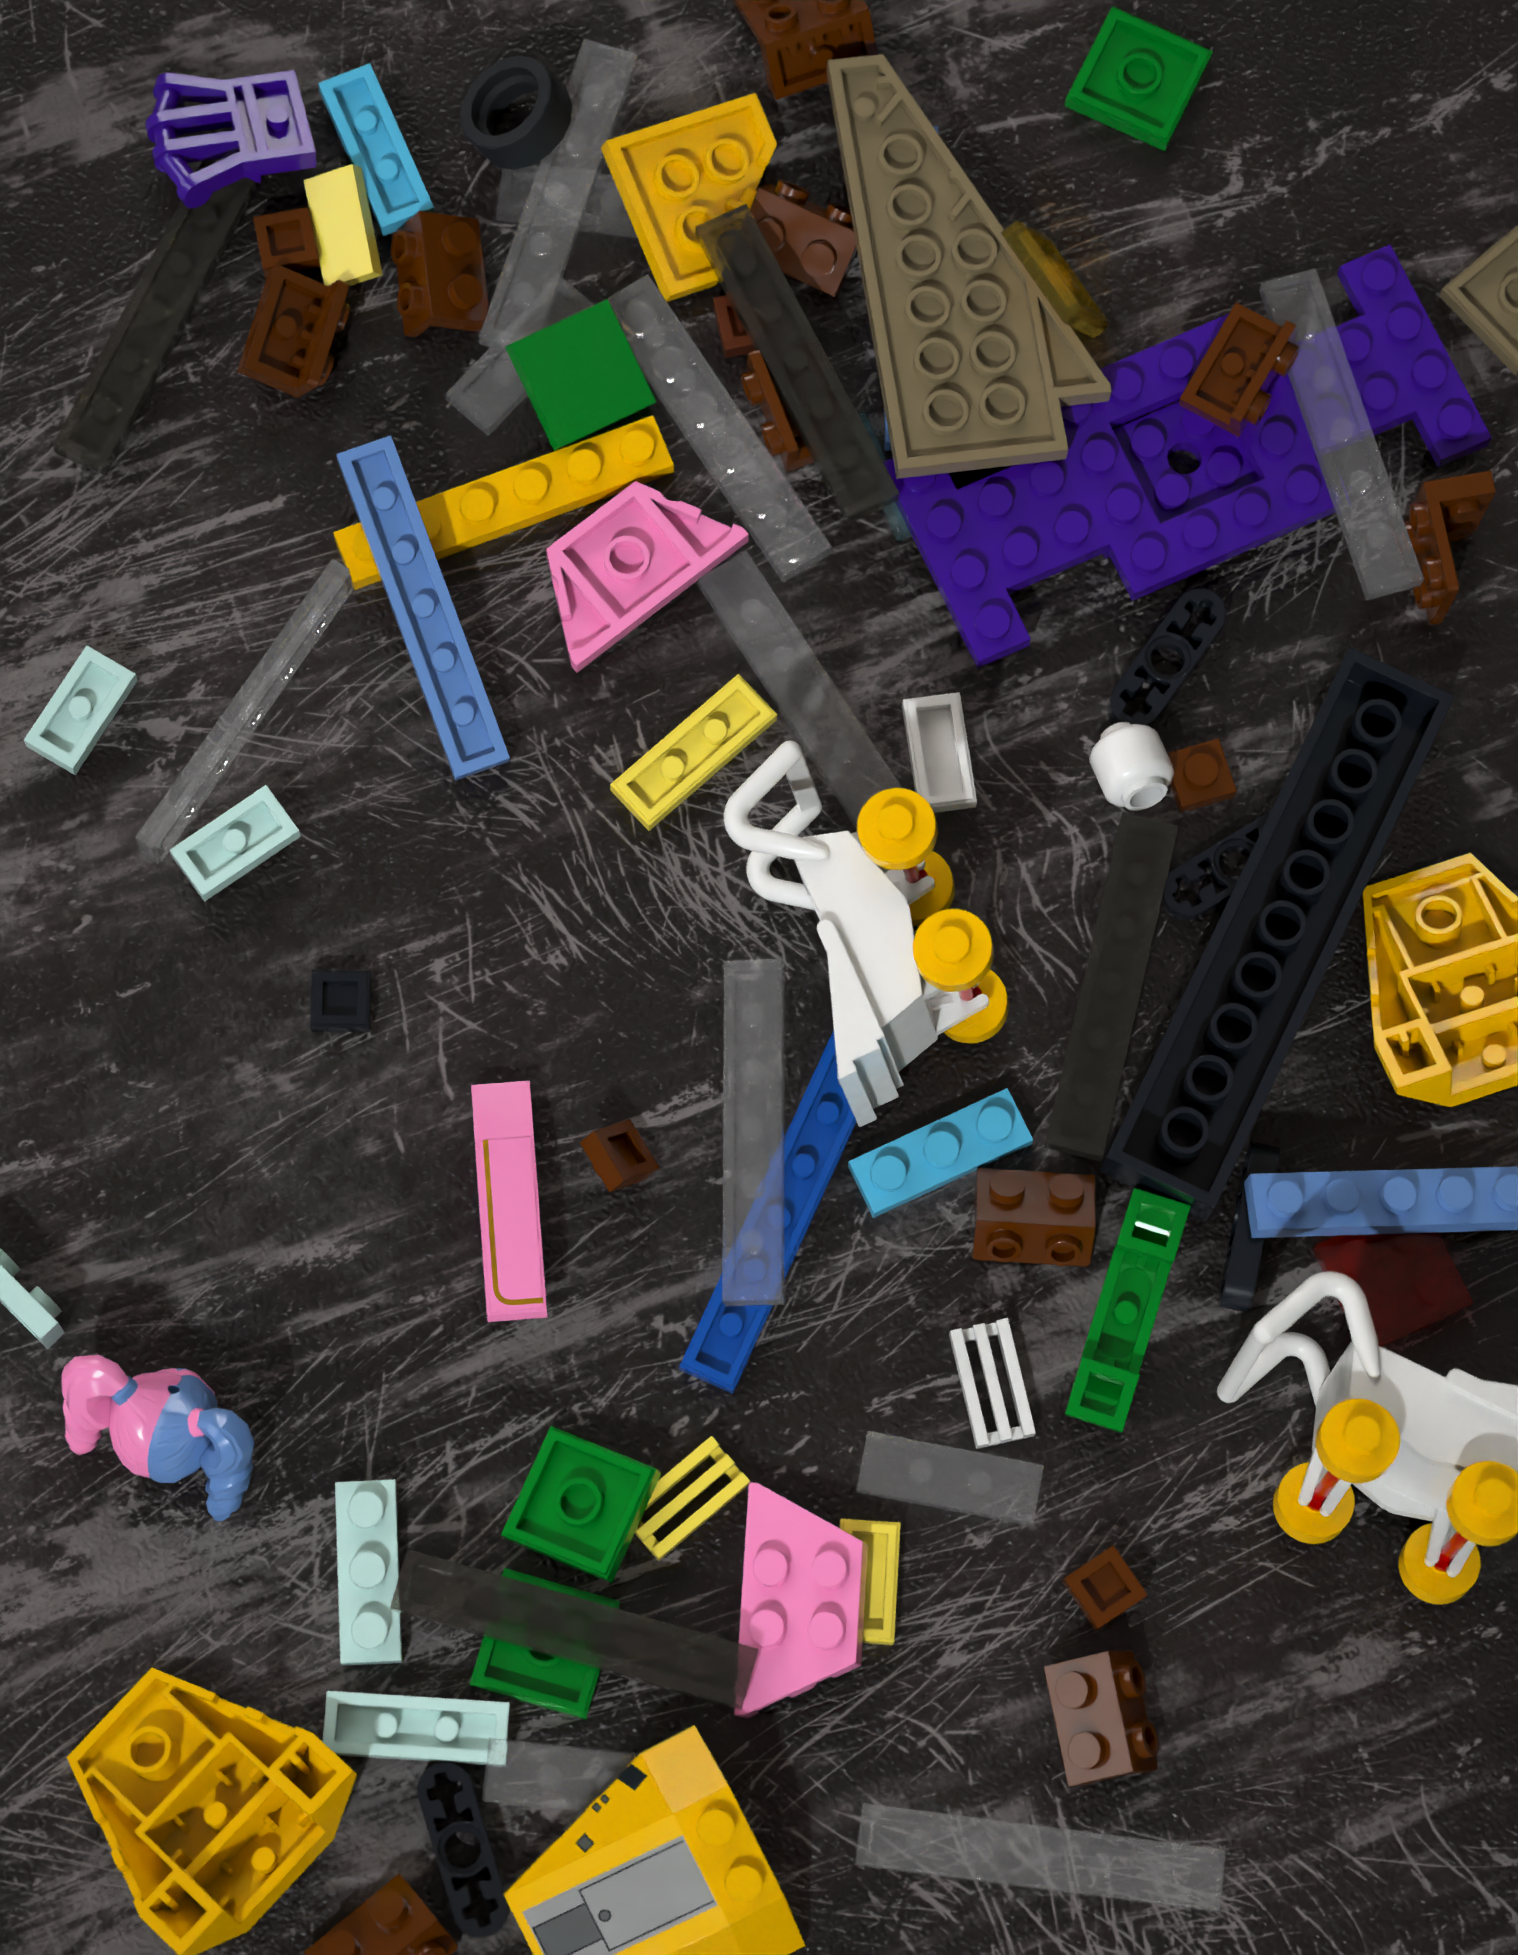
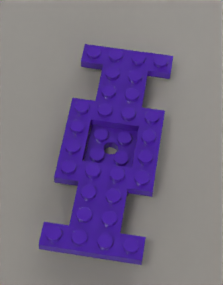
M1387 245L1339 267L1337 276L1359 317L1297 343V345L1301 346V349L1292 368L1285 377L1276 373L1266 391L1273 395L1261 421L1257 426L1248 422L1240 437L1181 407L1179 401L1116 429H1112L1179 400L1229 315L1227 314L1101 368L1100 370L1111 386L1112 392L1108 402L1061 407L1069 449L1064 460L1013 465L960 489H956L949 473L896 479L893 458L881 462L880 472L977 668L1029 646L1031 638L1009 594L1103 554L1105 559L1111 558L1131 600L1143 597L1337 512L1340 504L1317 460L1409 420L1414 421L1438 468L1489 445L1492 437L1391 245ZM1178 450L1188 451L1197 458L1199 468L1190 474L1177 473L1170 467L1168 456Z

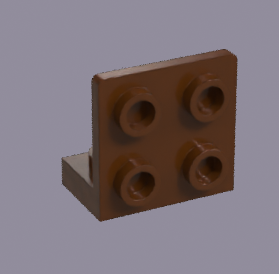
M733 0L760 43L768 87L776 100L827 83L826 70L828 60L878 55L870 10L864 0Z
M1491 471L1423 482L1414 503H1411L1409 506V513L1405 519L1406 522H1402L1400 525L1404 553L1406 556H1414L1418 575L1413 576L1412 581L1415 603L1419 610L1426 609L1430 625L1442 623L1459 591L1458 578L1449 542L1458 541L1470 536L1473 533L1472 530H1476L1496 493Z

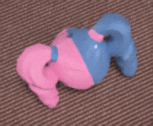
M100 1355L75 1356L63 1368L61 1389L64 1397L65 1439L74 1453L82 1455L92 1451L97 1446L98 1439L101 1438L102 1429L108 1428L114 1451L122 1464L132 1473L151 1478L159 1483H175L202 1468L208 1477L205 1491L209 1494L206 1500L209 1514L216 1521H223L240 1508L244 1491L248 1489L253 1470L252 1453L254 1440L247 1423L232 1410L217 1408L214 1391L196 1372L182 1368H169L154 1373H142L131 1378L125 1374L117 1363Z

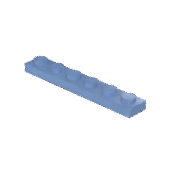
M391 435L338 453L337 461L455 781L509 762L510 757Z
M1518 1166L1250 1174L1244 1181L1252 1238L1518 1230Z

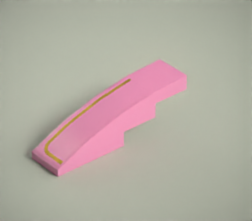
M530 1080L471 1085L488 1322L547 1318Z

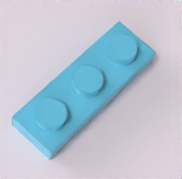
M366 64L319 82V93L350 163L362 167L368 203L382 236L396 232L399 227L419 211L435 213L431 199L371 64Z
M1008 1088L850 1160L848 1168L872 1217L875 1218L976 1171L977 1168H983L1032 1145L1033 1138Z

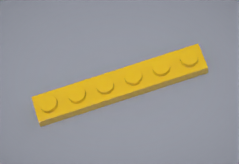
M652 415L417 501L416 504L438 560L618 494L635 481L645 484L674 473V464L655 418ZM357 523L333 532L335 542L354 590L381 581L361 524Z

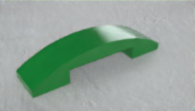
M1133 1189L1093 1314L1064 1415L1113 1431L1123 1432L1139 1379V1371L1191 1205L1140 1189Z

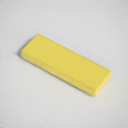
M737 674L610 784V790L642 825L650 831L776 722L777 714Z

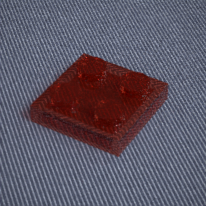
M1439 1232L1338 1235L1315 1245L1312 1249L1323 1272L1333 1271L1342 1273L1353 1279L1361 1287L1367 1299L1378 1338V1346L1385 1347L1470 1308L1474 1304ZM1337 1299V1301H1338V1303H1339V1305H1340V1307H1341V1309H1342V1311H1343V1313H1344V1315H1345V1312H1344V1309H1343V1305H1342L1341 1301H1340L1339 1299Z

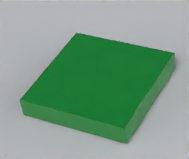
M1112 6L1066 97L1065 107L1166 151L1211 60L1213 51Z
M608 299L505 347L554 451L656 403Z
M550 1426L501 1536L510 1542L612 1583L661 1473L652 1466Z
M504 1568L471 1677L470 1687L586 1720L620 1601Z

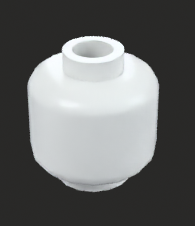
M1120 722L1108 727L1093 747L1089 758L1091 767L1106 800L1118 807H1126L1131 811L1147 809L1160 802L1165 797L1167 788L1174 776V768L1157 731L1147 725H1131L1129 722Z

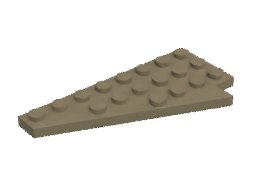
M882 54L828 60L826 72L896 479L1066 459L1069 449L1061 407L1108 402L1112 392L1110 383L885 56Z

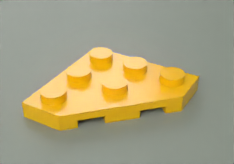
M756 93L606 140L601 147L664 302L713 287L723 275L731 249L738 233L743 227L756 196V189L777 145Z

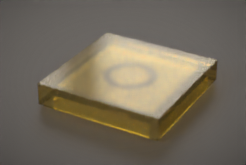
M1015 221L1001 232L1006 242L1064 324L1093 339L1109 327V321L1049 237L1018 221Z

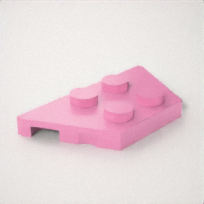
M635 481L546 549V556L571 667L576 673L745 545L749 537L746 530L736 524H733L731 528L701 515V509L683 501H670L663 497L660 491Z
M749 1483L734 1709V1715L740 1718H750L758 1714V1710L788 1696L793 1698L814 1688L816 1683L826 1678H836L860 1667L862 1658L868 1545L759 1483Z

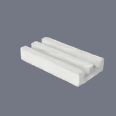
M1008 1318L996 1320L995 1323L973 1325L972 1328L950 1330L949 1337L976 1449L1035 1436V1427ZM998 1336L1019 1423L1018 1427L1010 1428L989 1342L990 1337ZM976 1341L997 1427V1431L991 1433L986 1431L965 1344Z

